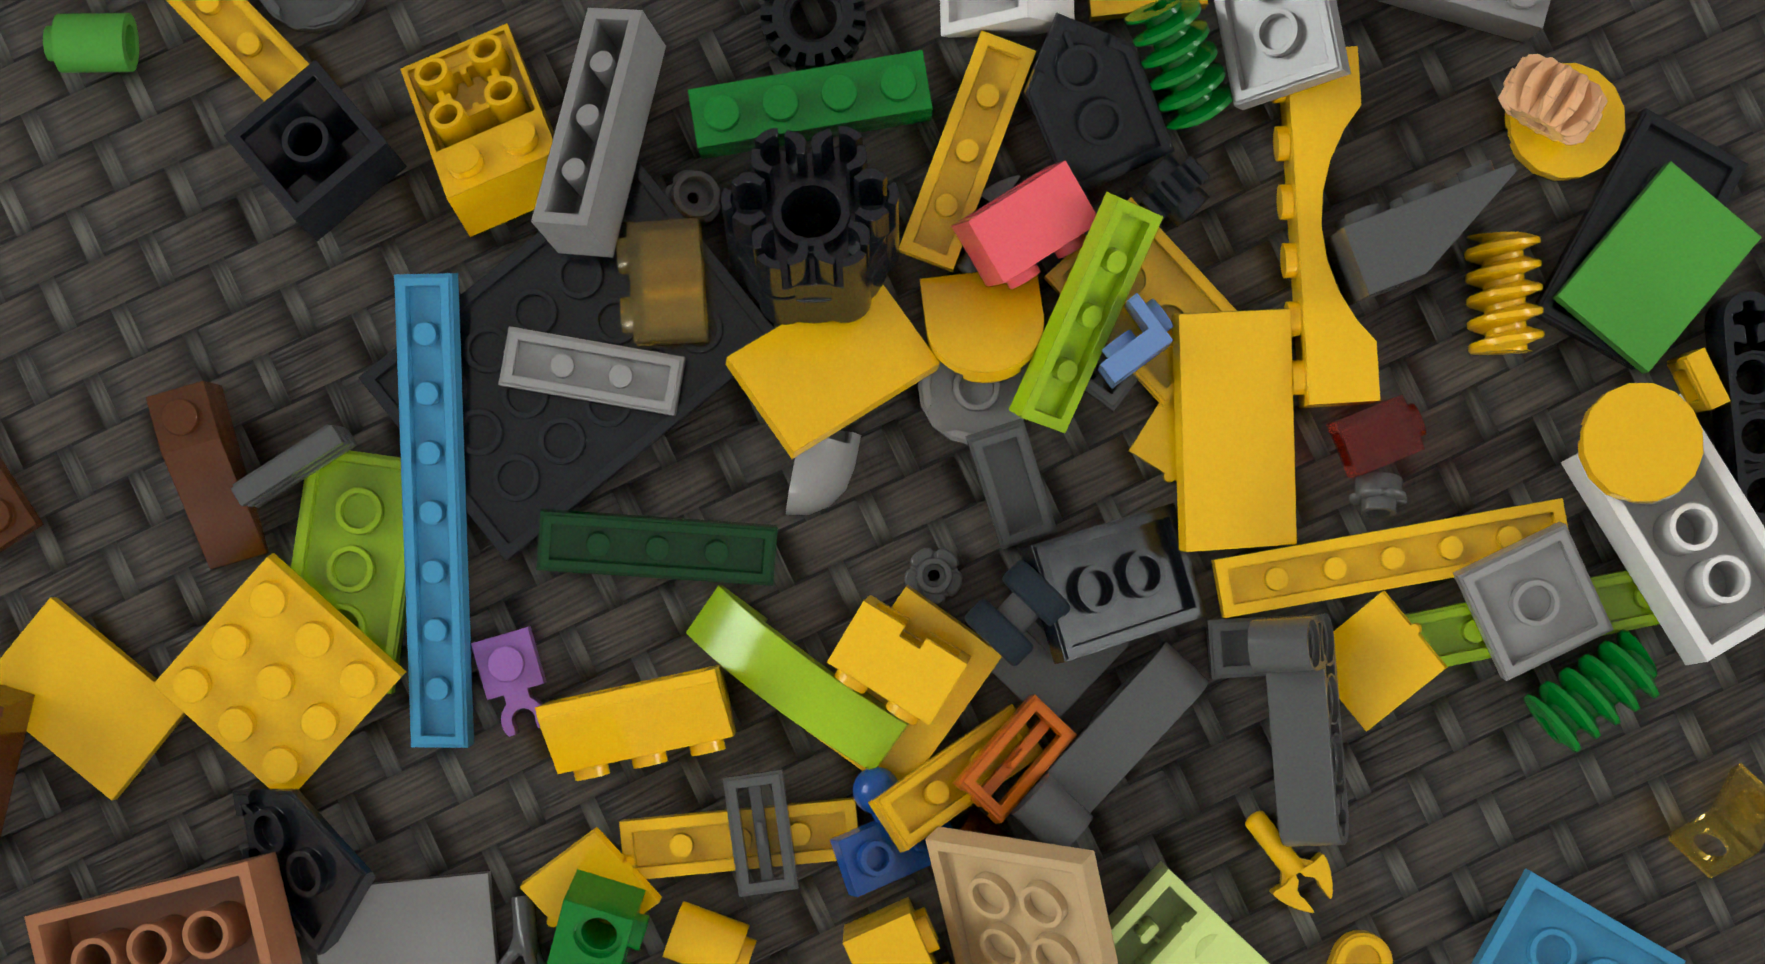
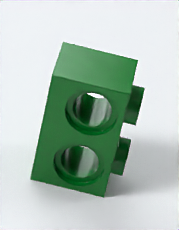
M577 869L563 900L547 964H632L626 962L629 949L640 950L650 916L640 913L646 890ZM597 918L605 919L609 921L611 924H605L599 921Z

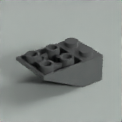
M1488 160L1456 173V177L1443 182L1445 186L1443 190H1438L1435 181L1406 191L1401 194L1400 198L1389 202L1390 210L1382 212L1380 204L1377 202L1348 213L1344 219L1334 223L1337 232L1324 240L1325 249L1342 296L1348 306L1402 287L1425 275L1517 172L1514 163L1495 170L1492 161Z

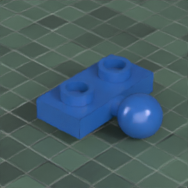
M883 767L863 770L856 777L853 784V797L856 804L863 811L872 814L874 821L830 839L847 892L850 896L854 897L864 895L931 865L926 838L908 851L900 853L868 804L870 800L898 782L896 776ZM950 821L941 826L953 829Z

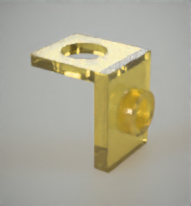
M1739 763L1731 768L1710 811L1673 831L1668 838L1669 841L1708 878H1713L1760 852L1765 842V785L1742 763ZM1709 834L1718 838L1725 845L1727 853L1722 856H1712L1704 853L1695 844L1694 836Z

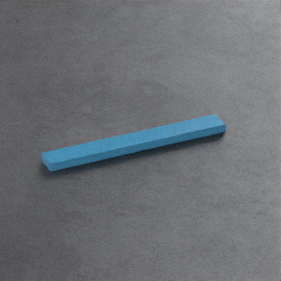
M458 273L394 274L411 747L468 748L474 744L459 278Z

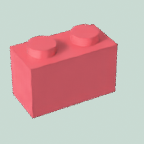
M1065 160L1045 167L951 227L986 287L1007 283L1008 287L1013 289L1038 275L1041 271L1036 263L1053 252L1060 259L1081 248L1086 238L1084 233L1090 229L1096 213Z

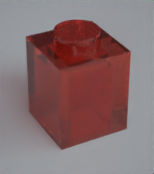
M1403 394L1326 424L1348 478L1361 476L1425 450L1420 438L1426 435L1424 421L1414 403L1406 404Z

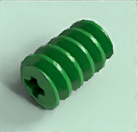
M1158 0L1138 8L1124 18L1127 25L1145 24L1146 29L1133 39V43L1136 47L1153 45L1155 50L1141 61L1144 69L1161 67L1163 71L1152 79L1149 84L1152 90L1169 89L1171 94L1157 104L1161 112L1177 110L1179 113L1178 116L1165 125L1167 129L1177 130L1199 125L1224 110L1233 99L1230 86L1221 83L1226 75L1223 66L1220 63L1212 62L1216 58L1218 51L1213 42L1205 40L1210 31L1209 26L1205 20L1195 19L1202 9L1198 0Z
M1622 629L1616 633L1618 646L1609 641H1604L1598 645L1597 655L1599 660L1588 654L1578 659L1580 674L1568 667L1559 672L1561 687L1550 681H1546L1539 686V694L1542 701L1529 694L1524 697L1525 704L1535 720L1556 743H1563L1577 753L1582 749L1576 734L1577 731L1582 729L1594 739L1601 736L1596 722L1597 717L1602 716L1616 726L1621 722L1615 707L1616 704L1620 702L1631 711L1636 712L1640 709L1635 691L1640 689L1653 699L1660 695L1654 680L1657 677V668L1646 649L1629 631Z

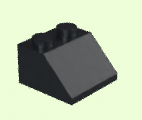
M316 60L224 135L293 219L316 241H319L407 167Z

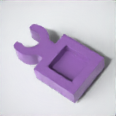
M531 626L471 643L487 700L504 695L506 706L501 715V724L504 732L509 737L519 733L515 716L522 708L533 712L537 727L540 728L535 707L544 703L533 697L531 687L547 683Z

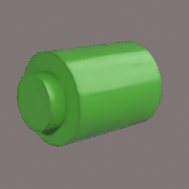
M59 13L54 16L52 26H46L43 32L45 56L48 61H54L58 71L61 73L134 72L137 68L139 61V36L135 19L131 13Z

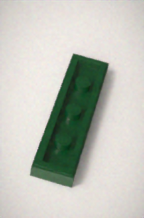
M541 509L536 570L773 586L778 527L771 524Z

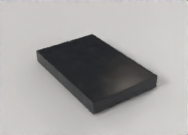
M1174 503L1020 548L1024 561L1046 579L1071 606L1068 614L1057 619V622L1052 626L1047 625L1041 619L1054 664L1068 662L1207 616L1189 553L1179 550L1178 515Z

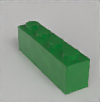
M923 50L687 89L697 148L702 159L752 151V149H756L755 139L758 135L772 128H778L779 145L784 146V135L787 129L800 133L808 142L812 140L816 133L828 128L832 132L833 137L839 136V126H847L861 133L931 121L933 109Z

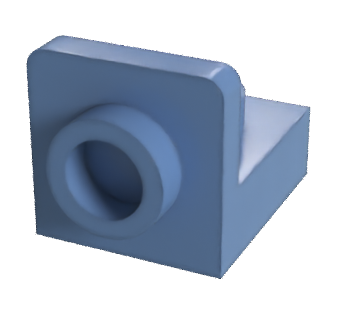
M1136 293L1126 301L1124 306L1143 333L1136 337L1131 329H1129L1101 350L1107 359L1100 364L1098 371L1111 389L1166 350L1173 341L1167 333L1173 328V324L1162 307L1153 298L1145 303L1140 295Z

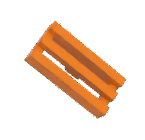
M1035 694L1029 695L957 777L953 784L961 791L967 792L971 796L970 800L977 807H982L988 812L987 816L995 824L1002 823L1077 734ZM1035 713L1040 719L983 785L980 786L976 780ZM1051 728L1057 735L1002 799L997 802L992 797V794Z

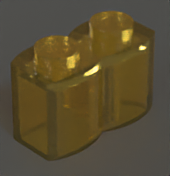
M699 218L628 222L627 238L617 239L619 273L630 274L631 297H621L620 299L623 333H633L634 342L638 347L709 342L703 234Z

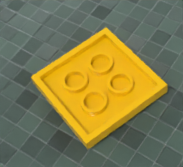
M272 553L266 557L153 683V686L269 789H300L407 671L275 553Z

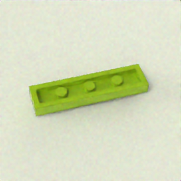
M1106 192L1010 405L1009 411L1023 419L1066 433L1102 354L1101 350L1107 343L1163 216Z

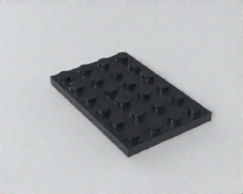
M638 160L613 258L558 253L539 231L459 296L466 512L505 560L510 561L539 537L541 509L572 511L731 382L734 376L725 365L727 356L775 329ZM509 326L685 357L686 362L676 416L498 385ZM395 347L358 378L400 429L397 347Z

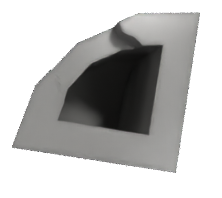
M839 430L795 457L786 515L813 514L830 507L846 491L855 469L861 435Z

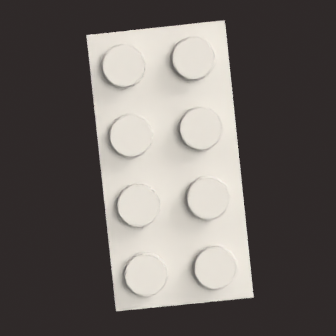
M1704 430V454L1696 475L1678 493L1653 503L1628 502L1605 495L1587 477L1578 453L1572 455L1560 463L1685 665L1708 662L1765 628V527Z

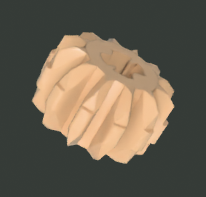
M1528 54L1527 57L1521 58L1515 69H1511L1503 82L1504 88L1498 97L1506 113L1516 118L1519 124L1529 127L1536 134L1548 137L1553 142L1560 141L1565 145L1583 143L1590 131L1594 132L1603 116L1601 112L1608 102L1600 85L1590 81L1586 74L1579 73L1570 65L1562 64L1553 57L1545 58L1540 54Z

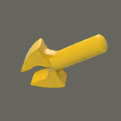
M1264 811L1252 813L1246 819L1245 826L1280 870V883L1271 888L1269 892L1286 905L1304 912L1314 913V910L1307 901L1299 895V880L1296 874L1301 873L1305 877L1315 878L1317 885L1329 899H1332V876L1325 855L1318 851L1311 859L1299 857L1292 847L1283 845L1279 830Z

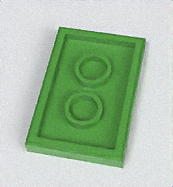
M1670 161L1664 164L1553 296V299L1642 374L1648 373L1762 237Z

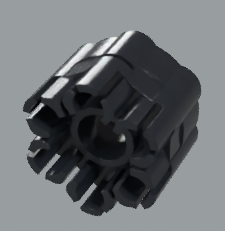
M839 126L840 148L837 149L833 148V134L829 128L816 133L811 140L812 153H807L805 137L788 129L784 135L785 150H780L778 128L768 129L755 139L756 149H752L751 154L752 172L740 174L731 181L733 191L724 187L721 194L731 267L742 277L748 291L759 302L764 316L776 324L790 325L797 322L822 323L829 321L840 323L854 322L868 312L872 298L880 290L887 273L893 269L899 259L898 187L895 182L888 185L887 175L878 169L868 168L866 146L863 145L862 135L853 128ZM813 229L829 232L820 237L813 238L797 235L805 230Z

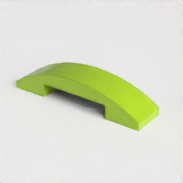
M718 585L686 633L735 678L806 731L869 770L879 767L909 723L904 722L889 712L883 703L868 692L861 694L841 683L835 678V673L766 623L768 619L723 585Z

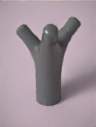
M528 896L511 897L513 937L508 951L497 964H512L519 956H523L525 964H545L537 934L535 903Z

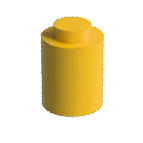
M683 901L671 930L663 957L680 964H749L757 940L746 936L749 924Z

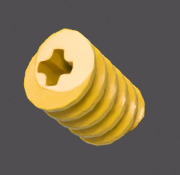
M1512 231L1467 236L1466 238L1481 242V244L1467 249L1464 252V258L1466 261L1481 265L1482 267L1465 275V282L1468 285L1481 288L1483 291L1469 296L1466 299V305L1471 309L1484 312L1483 315L1468 321L1467 329L1485 336V338L1471 343L1468 346V352L1472 355H1503L1533 352L1528 349V343L1545 337L1544 330L1527 326V320L1543 314L1544 308L1527 303L1526 296L1543 290V284L1525 279V273L1542 266V260L1525 256L1524 249L1540 243L1541 236Z

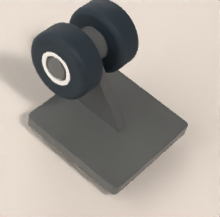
M1018 560L1002 578L1003 583L1012 591L1006 600L996 609L990 602L981 599L965 615V621L1002 656L992 670V673L1023 702L1029 695L1035 694L1060 718L1129 646V641L1068 662L1054 664L1041 619L1047 625L1052 626L1057 622V619L1068 614L1071 606L1033 567L1024 560Z

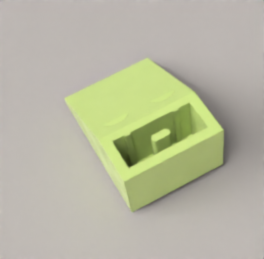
M1162 861L1148 873L1108 916L1118 964H1270Z

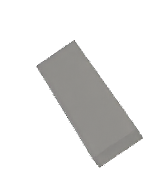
M509 326L498 385L676 416L686 358Z

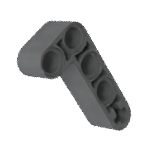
M1323 613L1275 616L1252 620L1248 629V653L1254 673L1266 674L1277 819L1281 842L1286 847L1346 845L1349 836V811L1337 664L1331 619L1328 614Z
M1167 641L1162 642L1076 732L1077 736L1011 811V814L1042 843L1069 847L1092 821L1093 815L1091 812L1195 702L1209 684V680Z

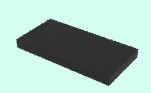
M1647 108L1639 111L1534 304L1544 308V313L1535 316L1536 318L1631 370L1636 368L1557 303L1553 296L1664 164L1672 161L1724 206L1728 203L1748 166V163Z

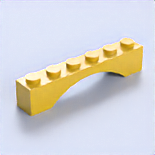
M1358 46L1346 47L1351 74L1271 101L1272 103H1280L1281 126H1275L1273 131V151L1276 162L1284 161L1285 184L1278 185L1277 212L1280 220L1288 221L1289 243L1281 244L1280 264L1283 278H1291L1292 301L1285 302L1284 309H1291L1292 337L1295 336L1296 360H1292L1293 395L1299 396V408L1364 405L1381 401L1377 341L1356 319L1341 295L1327 260L1322 231L1323 189L1330 160L1344 129L1362 105Z

